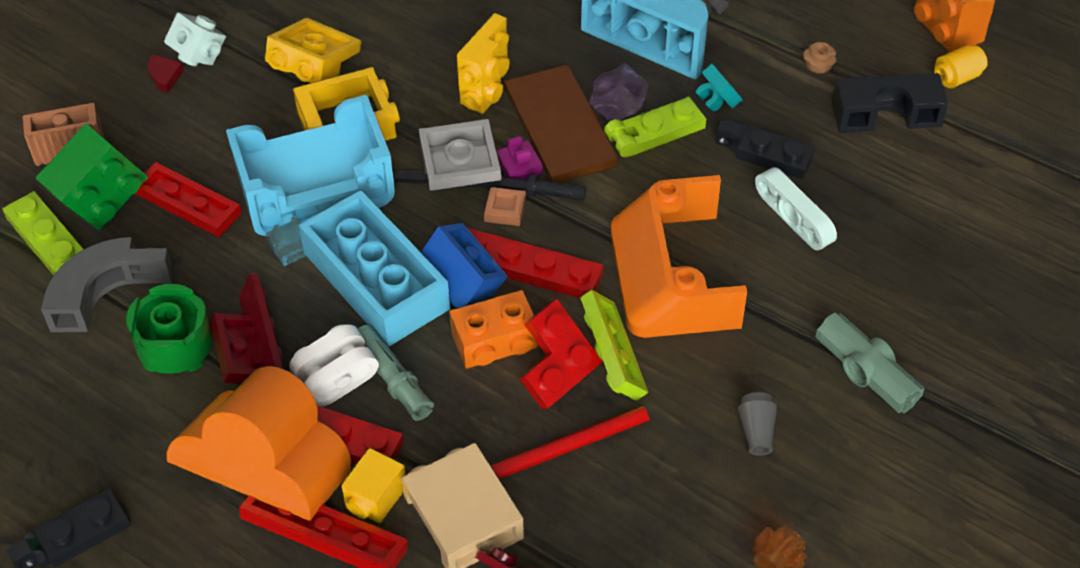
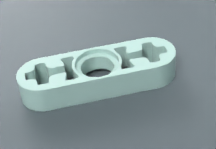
M772 167L756 176V188L762 199L811 248L821 250L836 241L837 232L830 218L781 170Z

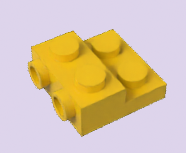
M494 13L457 54L460 104L482 114L492 103H496L500 99L503 92L501 77L506 74L510 64L507 55L509 35L507 34L506 18Z
M305 18L267 37L265 61L276 70L292 72L301 81L315 83L338 76L340 74L341 62L360 52L361 40L312 19Z

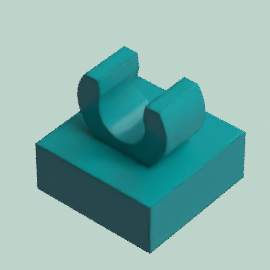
M713 64L702 72L710 83L699 86L696 93L702 100L713 94L712 98L705 103L712 112L722 106L723 100L732 109L743 100Z

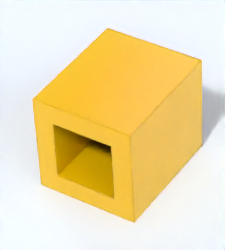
M369 448L342 484L347 509L360 519L369 518L381 524L403 493L402 477L406 476L404 465Z

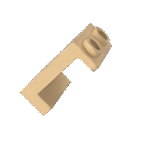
M476 443L465 448L454 449L444 458L427 466H418L411 470L408 475L402 477L404 498L408 504L413 503L441 551L442 564L445 568H466L479 561L474 558L478 550H489L492 552L494 546L504 549L524 539L523 517Z

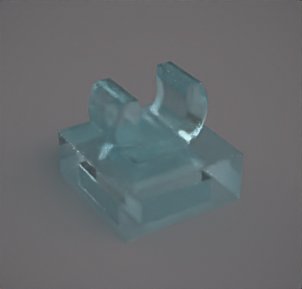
M296 216L292 217L291 222L282 226L274 225L273 230L266 233L268 244L283 266L306 256L303 251L299 230L301 221Z

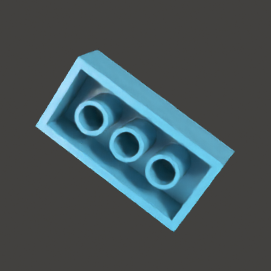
M362 190L299 224L304 254L368 325L373 326L378 336L388 347L450 310L448 281Z

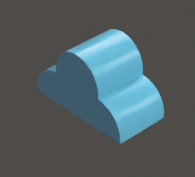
M582 0V31L695 80L701 74L704 64L708 10L701 0Z

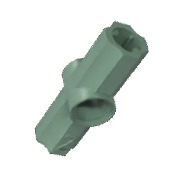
M841 313L831 314L817 329L816 338L843 362V368L848 378L859 387H866L868 385L898 413H906L922 397L925 388L896 363L894 352L884 340L877 337L870 340Z

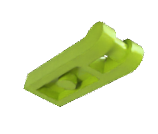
M686 97L624 121L614 119L605 126L604 133L610 141L616 142L615 148L620 156L627 158L705 129L706 118L692 99Z

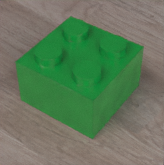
M87 123L36 176V179L57 199L99 231L115 216L116 212L139 190L140 186L148 178L146 174Z

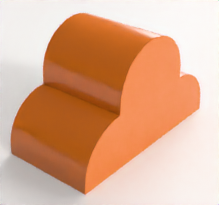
M271 366L255 370L236 390H229L219 394L170 443L167 450V462L248 496L255 497L272 506L282 508L309 521L351 472V457L345 443L331 428L317 421L318 410L316 401L308 387L292 373Z

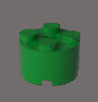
M180 284L158 285L149 289V295L140 301L137 297L128 309L126 323L135 351L144 369L164 374L184 371L193 372L200 369L213 343L211 326L203 300L193 294L192 289Z

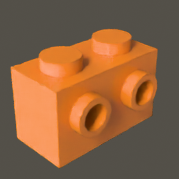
M523 290L449 311L451 334L465 369L474 366H485L495 360L511 355H522L531 349L538 348V343L524 326V323L532 318L534 314Z

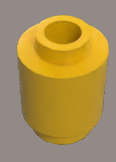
M965 45L937 58L934 73H939L942 84L952 89L980 76L987 67V57L979 46Z

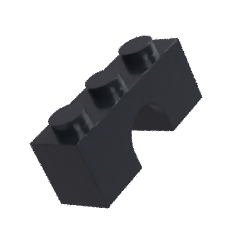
M929 73L837 78L832 106L839 133L874 131L877 112L881 110H892L901 114L906 121L908 129L942 127L948 100L940 74Z

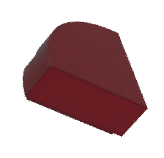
M153 54L148 62V71L155 86L159 90L169 93L184 71L182 62Z

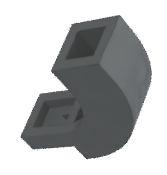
M132 237L100 242L74 255L54 274L43 298L41 311L50 332H88L94 306L103 295L116 287L127 284L172 283L174 270L167 248L152 247L135 249Z

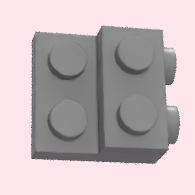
M489 119L419 129L420 149L430 191L501 180V170Z

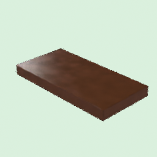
M568 64L504 81V90L542 163L549 181L560 183L618 166V157Z

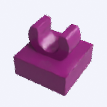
M521 136L507 140V147L496 151L500 168L505 176L528 179L530 175L542 174L540 159L530 142H523Z

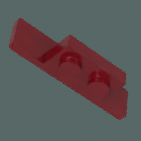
M249 273L240 292L239 299L243 314L214 313L210 321L224 383L242 384L255 370L261 367L271 366L283 369L282 349L276 343L274 319L269 316L266 305L267 293L265 288L261 286L258 273Z

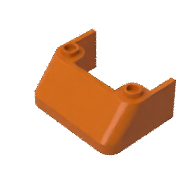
M720 175L658 181L613 218L610 236L626 326L632 334L647 338L742 329L747 297L746 285L707 289L704 275L696 268L689 266L671 267L663 224L717 219L721 184Z

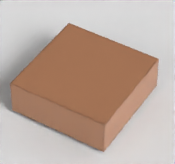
M490 187L484 211V222L520 226L526 201V191Z

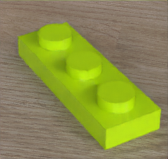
M35 191L2 208L6 219L53 276L65 262L84 250Z
M590 290L580 299L586 312L584 314L585 322L592 330L596 340L595 350L603 360L608 373L606 374V380L613 391L618 394L622 393L637 401L649 392L615 302L594 290Z

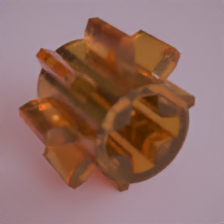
M783 526L774 532L771 528L766 527L754 540L757 544L753 548V551L757 553L754 556V562L758 568H803L805 566L803 563L807 557L803 552L805 550V543L799 534L791 528Z

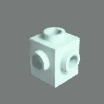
M178 12L164 43L180 53L178 58L189 65L197 66L198 63L213 65L226 35L215 28L216 23L205 16L198 15L196 17Z

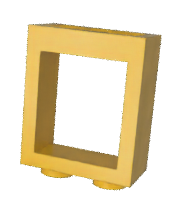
M373 67L293 88L297 113L304 131L323 126L317 111L338 106L347 99L367 95L368 97L372 96L378 111L374 112L384 140L396 138L395 123L400 121L398 110L394 102H388L389 93L384 79L378 80Z

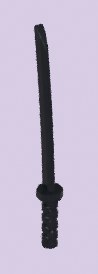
M403 170L393 173L394 182L428 184L425 170ZM530 175L528 179L501 176L499 181L466 185L469 187L526 191L527 196L536 197L537 194L542 193L543 195L573 198L581 201L585 200L587 187L585 186L579 187L578 185L539 180V175Z

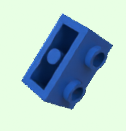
M463 223L438 226L421 251L422 255L448 281L449 300L456 308L492 299L508 277Z

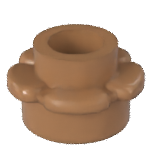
M824 42L811 44L809 49H806L803 53L806 67L815 73L828 72L836 62V51Z

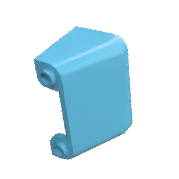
M367 95L347 99L339 104L334 111L335 123L270 140H266L263 130L255 125H243L226 130L251 222L257 234L261 236H274L299 229V224L360 190L378 208L385 206L393 199L395 188L391 155Z

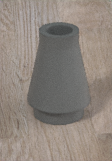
M755 392L746 394L741 398V405L738 406L737 410L747 439L748 451L752 455L770 454L773 451L772 442L777 404L773 402V397L767 393Z

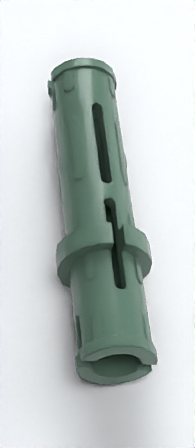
M363 325L359 327L358 331L365 341L364 347L372 351L379 363L376 372L386 382L388 393L392 398L398 399L404 405L413 420L420 421L429 416L433 411L431 408H434V403L421 390L414 373L407 371L401 365L397 357L378 336L373 326Z

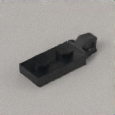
M722 120L716 132L715 143L729 147L731 151L737 154V159L768 169L775 167L784 174L799 179L804 178L815 155L816 146L754 126H748L747 124L739 125L736 122Z
M109 488L34 528V531L27 533L23 540L7 549V553L15 568H33L38 564L41 567L52 564L55 568L129 528L130 523Z

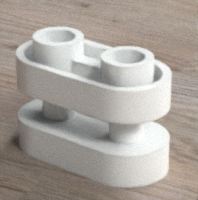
M338 325L314 343L299 349L290 361L289 368L292 374L308 387L316 401V405L324 407L369 380L378 370L379 363L372 351L364 347L365 341L355 326Z

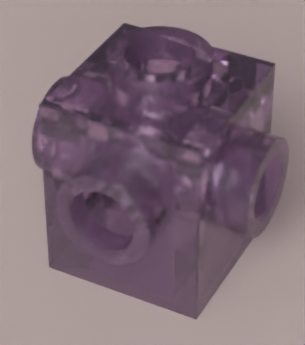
M624 63L608 73H601L595 79L592 85L594 89L589 104L609 122L614 119L630 118L642 108L649 84L627 63Z

